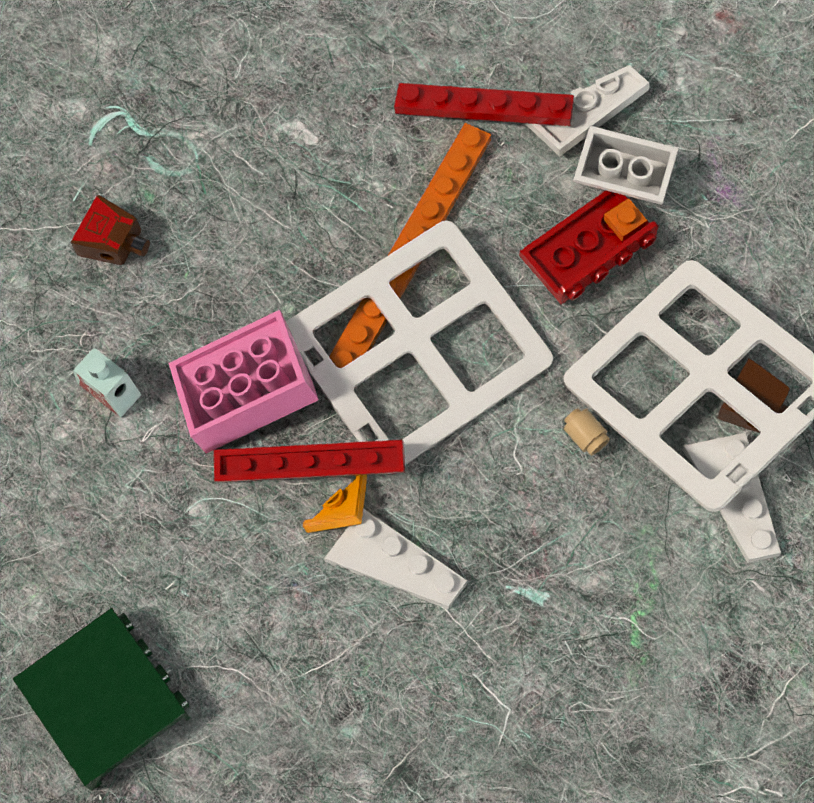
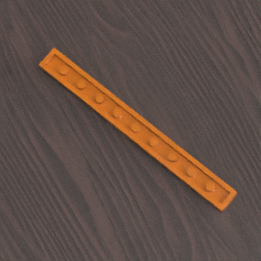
M464 123L388 255L439 222L446 220L491 141L490 133ZM421 262L390 281L391 288L399 298L402 297ZM371 298L362 299L329 356L338 368L345 367L371 350L387 323V319Z

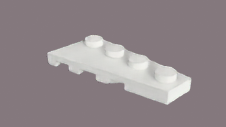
M628 65L597 79L596 84L584 89L579 87L570 91V94L574 95L571 126L524 124L560 157L587 137L590 126L599 128L649 90V82Z
M746 433L684 445L682 450L687 459H690L693 466L708 479H713L749 445ZM739 466L728 478L736 483L747 471ZM757 475L720 510L730 534L747 563L778 557L781 554L759 476Z
M364 508L362 524L348 526L324 558L327 563L335 566L339 565L361 576L365 575L380 581L381 584L401 589L412 596L446 609L451 607L467 585L466 579Z

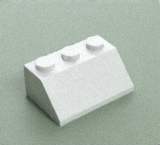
M590 126L573 182L662 205L676 162L678 148Z

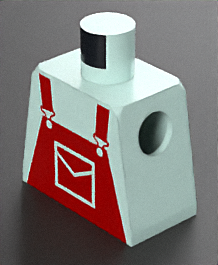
M95 348L73 370L77 384L120 418L141 396L129 375ZM123 388L122 392L115 396L116 389Z

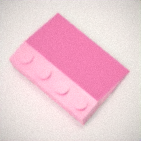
M280 310L168 363L190 437L206 454L319 400L311 376Z

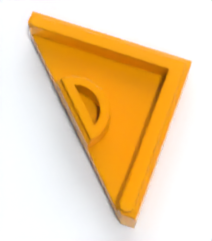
M356 475V479L343 491L340 488L322 505L323 509L313 519L303 522L305 531L310 533L362 524L367 475Z

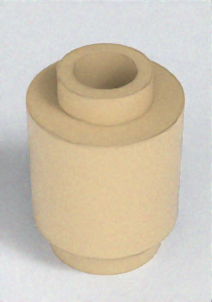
M577 408L564 419L567 423L564 431L583 452L587 451L591 456L599 452L610 441V438L606 435L607 430L587 408L582 411Z

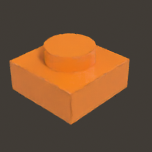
M629 198L604 214V221L622 242L645 227L648 221Z

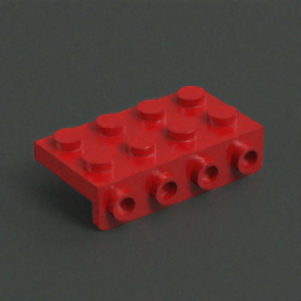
M605 190L520 250V258L561 305L569 299L573 301L580 297L585 291V287L592 282L595 284L601 282L609 274L610 269L616 265L623 266L632 258L635 251L640 248H648L657 239L656 235L659 225L655 221L650 223L647 221L645 227L623 242L604 221L605 213L628 199L625 195Z

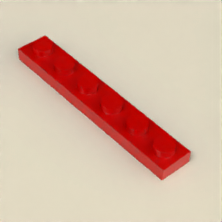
M399 83L394 109L395 114L571 126L574 95Z
M403 440L214 450V482L217 483L405 473Z

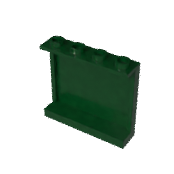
M110 608L12 678L81 782L91 791L102 784L100 779L182 718L186 721L191 719L185 711L190 705L179 690L173 694L167 685L171 681L167 672L161 664L156 667L153 666L148 658L153 654L142 638L138 641L134 639L130 631L135 629L124 612L118 616L113 608Z

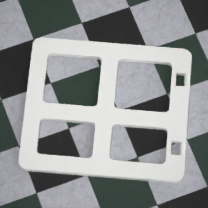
M451 221L439 222L286 321L310 376L358 442H368L360 431L367 425L371 427L378 437L375 441H386L389 439L355 394L354 388L403 355L412 354L447 401L449 408L402 439L404 441L405 465L546 371L553 361L552 352L459 228ZM445 249L468 278L470 284L421 317L415 318L389 283L436 251ZM371 298L395 333L345 367L338 368L314 337L313 332L362 299ZM486 304L524 353V358L477 390L470 392L464 387L433 345L431 337L479 305ZM312 348L322 359V362L315 366L305 354Z
M693 260L681 264L571 366L564 375L565 386L569 391L701 506L712 512L723 509L741 492V489L752 478H755L814 420V408L807 415L799 410L809 399L814 401V353L707 268ZM688 289H696L741 326L711 355H704L659 318ZM640 335L647 337L690 373L675 390L643 419L636 418L593 380L605 366ZM759 343L765 344L812 382V385L782 413H775L728 374V371ZM706 392H713L760 431V435L713 479L706 478L660 438ZM741 466L747 473L734 483L728 477Z

